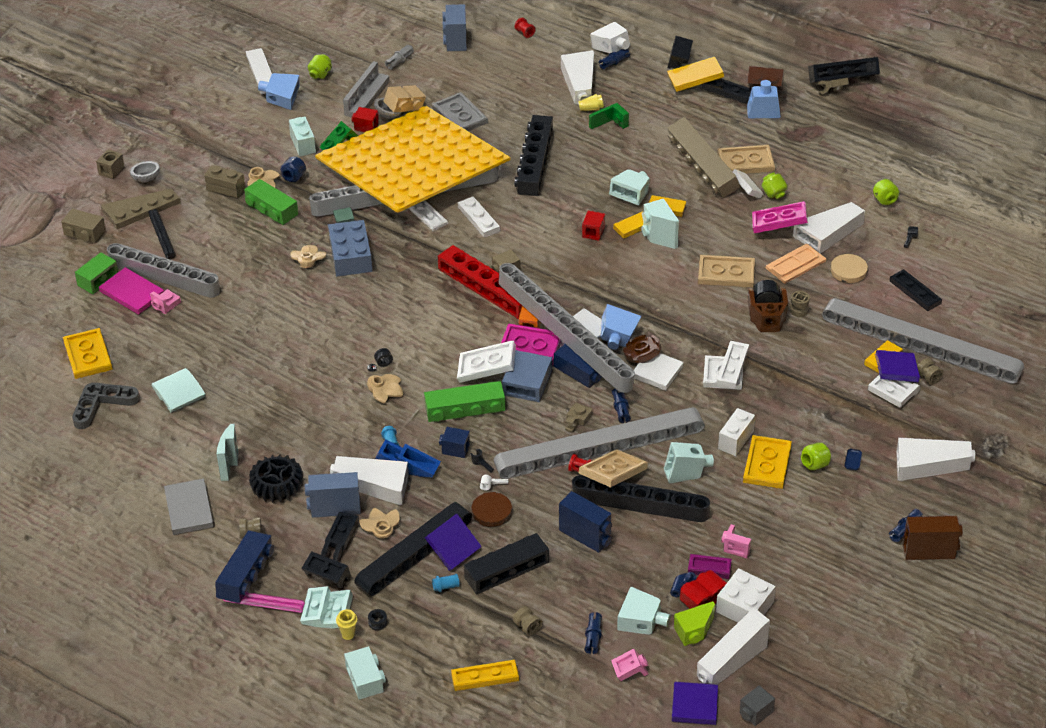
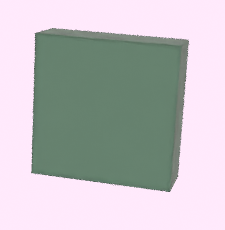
M350 207L333 210L336 223L355 221Z

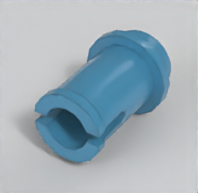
M393 426L384 427L381 432L382 438L399 446L396 438V429Z
M458 575L436 576V578L432 579L434 591L442 592L444 589L460 587Z

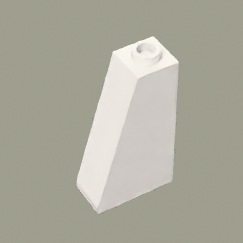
M594 51L561 55V70L576 105L579 104L578 101L592 96Z
M850 202L807 218L808 223L794 225L793 237L804 244L807 243L821 254L863 225L865 210Z
M898 438L896 451L898 481L970 470L971 462L975 461V450H972L971 442Z
M336 456L335 464H331L330 474L358 472L360 493L397 505L403 504L409 476L408 462Z
M753 608L697 663L698 679L704 684L718 685L766 649L770 620Z

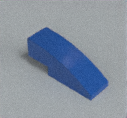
M386 439L375 458L379 460L408 462L409 475L420 477H433L441 462L407 444L402 448Z

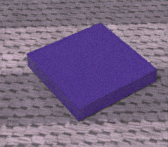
M876 350L875 357L880 379L919 382L920 375L914 353Z
M455 514L425 537L449 571L482 547L458 514Z
M674 682L672 722L716 725L718 685Z

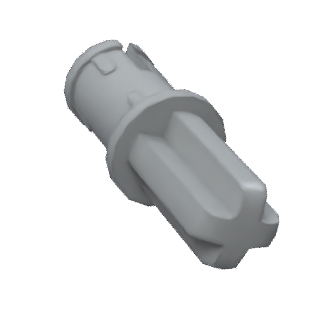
M406 45L400 51L394 52V55L385 61L386 67L390 64L388 69L392 70L399 63H403L405 58L414 52L413 47Z

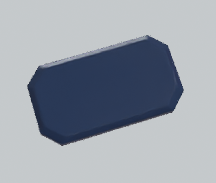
M848 449L844 467L849 470H858L862 452L857 449Z

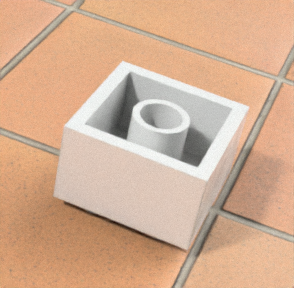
M738 568L717 595L716 612L737 623L753 608L765 615L774 603L775 586Z

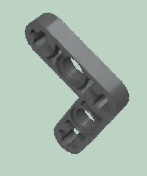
M103 383L87 384L72 416L74 426L77 429L88 428L92 423L99 403L127 406L137 404L140 400L138 389L131 386ZM108 393H116L114 396H107ZM85 404H92L89 408L83 407Z

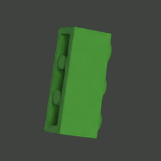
M258 179L244 189L245 201L249 206L256 208L282 225L298 215L296 200L261 179Z

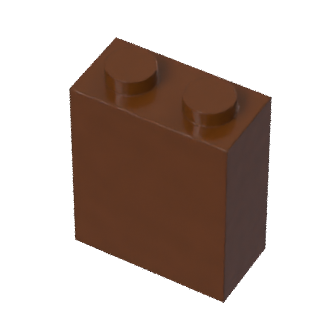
M749 66L748 86H760L761 81L768 80L771 82V86H776L777 90L783 91L784 70Z
M957 516L907 517L903 538L905 560L955 559L957 550H960L959 537L963 535L962 524L958 523Z

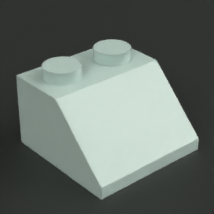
M660 199L644 204V212H642L643 226L641 227L643 235L651 243L673 249L678 248L679 220L666 201Z

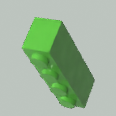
M501 381L424 392L428 422L505 411V396Z

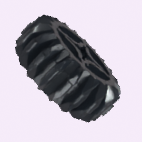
M272 454L270 458L264 456L263 461L258 460L257 465H253L249 474V483L253 493L258 498L263 497L264 501L270 499L272 503L274 500L281 502L284 498L289 500L290 495L295 496L296 492L300 491L304 482V475L300 464L296 463L295 458L290 459L288 455L282 457L280 454L278 457H274Z

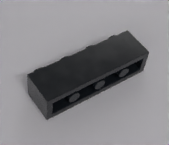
M878 57L808 66L810 83L880 74Z
M537 533L526 536L517 542L508 544L501 549L489 552L485 556L464 564V578L475 594H480L549 563V548Z

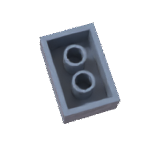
M364 220L328 224L336 277L372 272L371 253Z

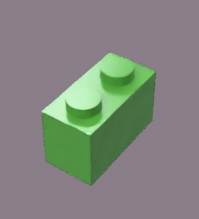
M100 252L75 271L77 286L91 294L96 293L99 290V286L118 273L117 261Z

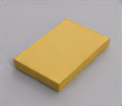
M715 57L667 71L676 92L724 77L723 70Z
M100 328L63 337L75 379L113 370Z
M752 435L743 483L783 489L792 441Z

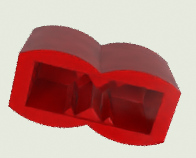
M712 570L703 572L698 575L696 580L687 582L681 587L680 600L690 609L709 602L717 604V595L727 582Z

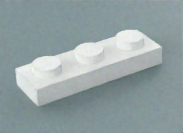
M474 197L458 202L460 211L484 238L500 232V226Z
M730 341L716 385L736 389L749 350V344Z

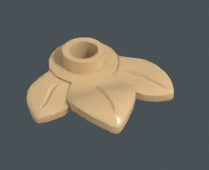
M254 167L248 175L249 181L247 185L250 186L258 179H261L275 188L274 180L280 174L273 170L264 171L261 167Z
M306 245L302 247L301 251L293 250L290 253L291 258L298 260V263L303 268L313 267L315 265L314 262L324 259L327 255L326 252L318 251V248L314 245Z
M372 375L367 380L368 389L373 393V397L381 403L385 404L388 397L403 396V390L399 385L401 379L395 375Z
M373 508L369 519H361L359 522L363 530L372 532L378 538H387L393 533V527L399 523L400 516L396 509L384 514L377 508Z

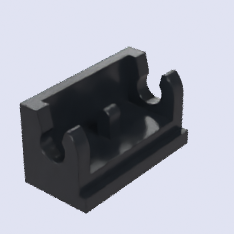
M675 36L667 68L676 69L682 67L683 65H679L678 62L688 64L693 40Z
M312 551L301 568L306 575H316L336 583L342 589L344 588V579L349 581L351 578L348 565Z

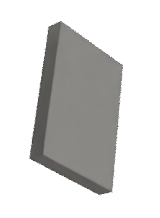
M461 92L432 104L434 111L467 131L488 123V118Z
M204 479L164 486L173 535L214 527Z

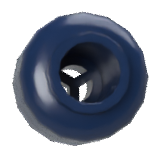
M292 156L281 165L280 172L285 180L297 182L305 174L306 165L302 159Z

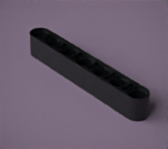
M583 475L575 476L572 479V492L596 505L694 522H705L709 518L710 500L703 495L627 482H620L609 487Z
M457 502L451 503L360 571L354 580L355 585L369 596L376 595L434 551L425 539L427 535L455 514H458L467 526L472 520V513Z

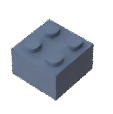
M465 4L446 5V12H442L443 45H447V51H467Z

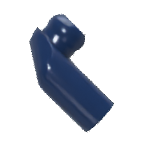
M688 572L678 575L673 582L670 594L673 597H679L681 587L685 583L697 579L695 573Z

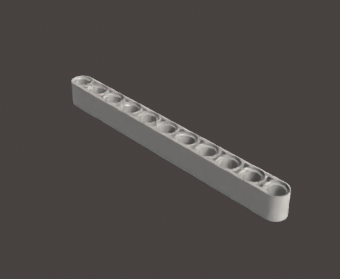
M495 167L443 192L496 182L498 180V169ZM357 185L318 192L309 197L311 214L314 216L333 214V210L348 207L354 210L383 204Z
M504 263L500 266L499 285L614 388L623 393L632 391L635 372L628 364L515 265Z
M831 299L822 312L823 319L829 323L885 342L888 340L897 346L1006 383H1016L1024 369L1023 362L1017 358L840 299Z
M687 408L497 454L493 461L499 476L503 479H509L567 465L573 454L578 455V458L588 460L603 456L616 449L625 451L696 434L704 429L705 424L696 408Z

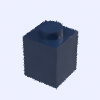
M446 427L444 434H441L439 438L442 454L465 458L470 446V431Z

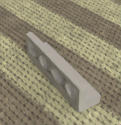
M373 61L343 99L345 116L352 117L358 107L369 108L388 84L389 76L379 73L378 62Z

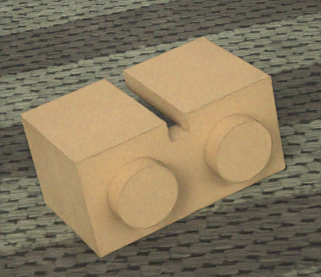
M416 85L403 86V88L401 86L388 87L384 102L394 113L410 112L423 107L426 96Z

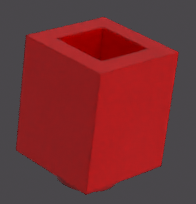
M358 107L356 113H353L351 120L354 123V130L366 132L377 128L379 125L378 110Z
M587 211L582 223V238L600 241L605 228V213Z

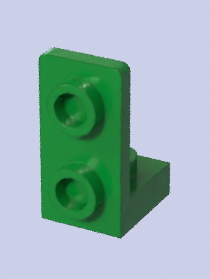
M615 103L590 114L589 128L594 129L613 120L622 129L629 127V113L618 103Z
M341 121L320 145V148L322 150L330 149L339 143H343L345 139L350 140L352 137L359 135Z

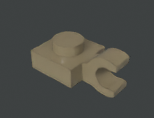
M848 78L819 81L817 85L822 84L824 90L818 91V93H827L829 88L832 87L834 90L844 89L843 85L849 84Z
M575 402L566 414L568 426L565 430L573 433L578 424L584 426L592 416L593 408Z

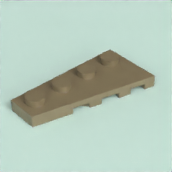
M171 188L100 206L102 212L115 228L120 229L149 217L150 210L157 209L158 212H161L181 202L180 197Z

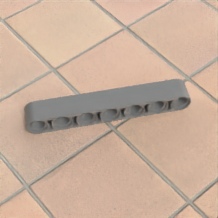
M113 243L107 247L108 257L117 261V267L120 270L126 267L139 276L209 298L216 297L220 293L218 276L214 273L119 243Z

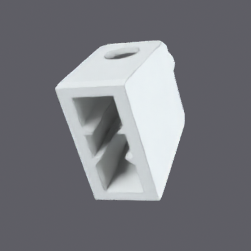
M616 22L590 34L592 48L595 50L611 53L621 49L626 50L630 46L628 31Z

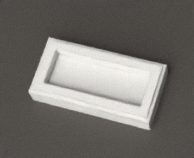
M736 169L733 170L739 184L748 195L758 199L762 197V191L746 173Z

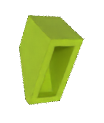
M714 602L674 614V629L684 646L696 644L704 640L714 619Z

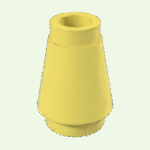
M595 94L582 101H578L580 111H596L604 108L601 95Z
M349 609L340 611L336 617V623L342 637L345 640H350L355 636L357 616Z

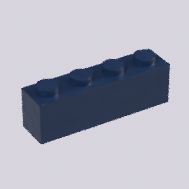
M247 531L215 581L216 598L240 603L244 596L248 595L250 586L256 582L258 573L261 569H264L266 560L273 554L274 545L272 544L271 535Z

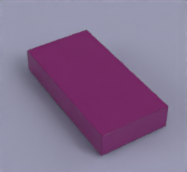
M690 554L688 572H693L698 576L703 572L712 570L722 579H729L732 559Z

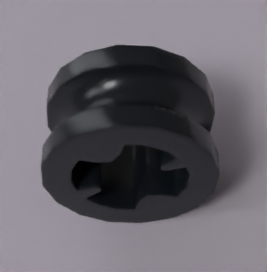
M381 348L375 352L374 359L378 366L386 367L392 363L393 356L389 349Z
M375 609L368 614V624L372 630L379 631L387 626V614L385 611Z

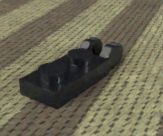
M339 511L325 539L321 552L322 556L328 557L331 547L336 548L333 560L339 562L343 550L346 549L359 522V516Z

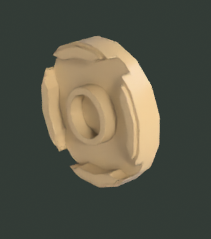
M839 255L831 262V274L841 282L844 280L846 283H856L866 277L868 265L864 259L857 255Z

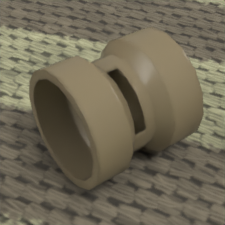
M805 291L792 293L790 305L792 315L803 317L808 314V304L810 302L808 293Z
M930 358L923 359L917 366L919 375L925 377V381L930 385L937 383L943 376V370L939 366H935V363Z
M255 517L252 520H247L246 518L239 519L240 538L243 539L248 530L262 533L261 518Z
M528 606L520 608L513 617V622L518 627H522L523 632L527 636L537 633L543 624L542 619L537 615H533V611Z

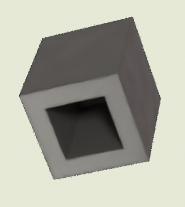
M759 685L741 699L739 713L746 721H750L756 726L774 712L775 698Z

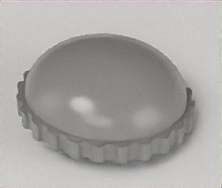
M378 98L374 102L378 114L384 118L394 119L402 114V112L394 113L385 104L384 98Z
M152 161L140 162L130 169L131 177L138 182H150L160 172L159 164Z

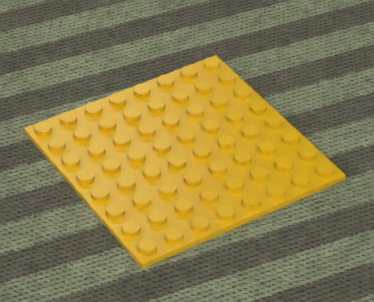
M423 106L419 110L409 112L400 118L393 119L391 122L366 131L357 137H352L348 141L339 143L315 155L316 159L397 213L510 161L508 155L428 106Z

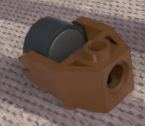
M762 280L756 283L753 289H748L750 321L756 325L760 332H780L783 322L786 321L788 311L786 288H781L780 291V286L773 280Z

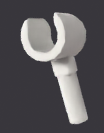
M483 475L480 489L487 491L491 488V485L508 484V479H492L489 475Z

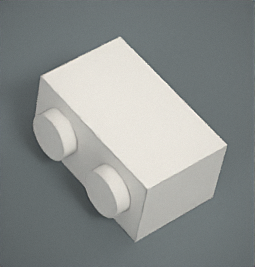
M737 408L719 432L718 449L736 456L754 432L755 415Z

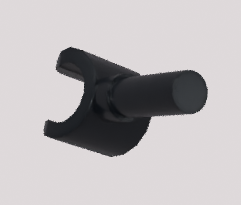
M908 227L904 248H908L912 237L917 238L918 227Z
M476 449L477 455L470 453L473 464L483 465L490 473L494 471L483 459L482 450Z

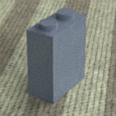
M515 350L514 370L506 372L502 380L504 395L540 403L552 373V357Z
M358 472L308 475L309 484H305V496H309L306 497L307 510L311 509L312 518L337 516L339 511L353 515L361 514Z

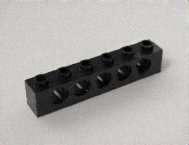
M532 115L531 122L528 121L525 143H523L522 147L523 154L520 155V165H518L517 176L514 182V186L517 187V194L539 196L553 132V116Z

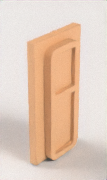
M806 243L766 265L765 268L786 284L826 262V258Z

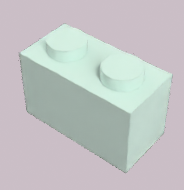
M297 117L289 120L290 136L299 157L316 153L314 135L306 117Z
M369 646L344 654L345 666L358 700L384 692L383 683L386 682L383 670H378V658L376 654L371 653Z

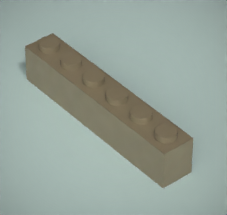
M685 117L667 128L670 134L668 138L671 143L677 144L676 147L679 152L685 154L689 164H694L693 167L698 174L702 173L704 181L707 184H711L715 194L719 193L722 198H725L741 187L736 175Z

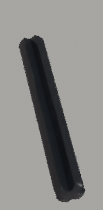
M157 209L150 210L149 217L167 259L174 258L175 251Z

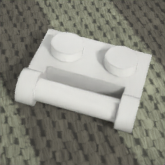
M878 375L869 384L868 390L901 408L913 395L916 396L918 394L920 385L912 384L908 381L880 379V375Z

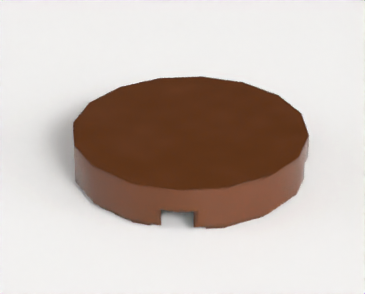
M640 335L629 340L623 352L626 360L629 362L643 363L653 359L660 353L661 344L654 335H651V337Z
M488 492L477 496L472 503L471 512L474 520L479 521V524L487 527H496L510 519L512 505L505 495Z

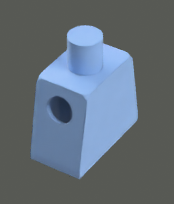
M273 73L269 82L259 81L258 90L266 92L267 102L292 110L300 87L299 75Z
M763 80L760 86L752 87L747 104L748 118L781 117L777 87L771 86L770 81Z
M607 304L602 315L601 339L608 341L607 346L613 350L618 349L619 346L626 347V343H628L641 316Z

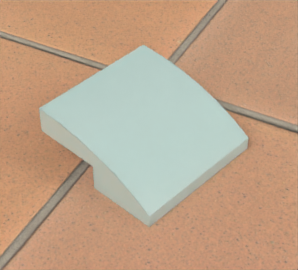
M186 368L152 383L153 389L159 399L164 401L170 413L205 397V392Z
M230 424L226 428L217 447V460L221 481H229L230 466H238L239 450L235 424Z
M328 586L308 588L300 622L313 627L339 628L336 623V617L340 611L350 610L353 598L351 590L331 592Z

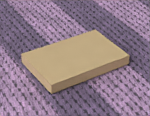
M769 145L717 149V155L732 172L734 169L746 174L775 171Z
M700 255L698 284L753 288L755 258Z
M616 449L579 467V474L612 487L646 470L648 462Z

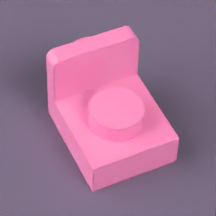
M168 289L160 295L154 291L150 293L152 307L164 314L181 303L180 296Z
M731 524L728 531H724L721 542L724 543V552L748 558L751 539L734 534L735 525Z
M635 649L611 660L620 681L638 672H641L644 676L648 675L646 669L648 662L643 654L639 655Z

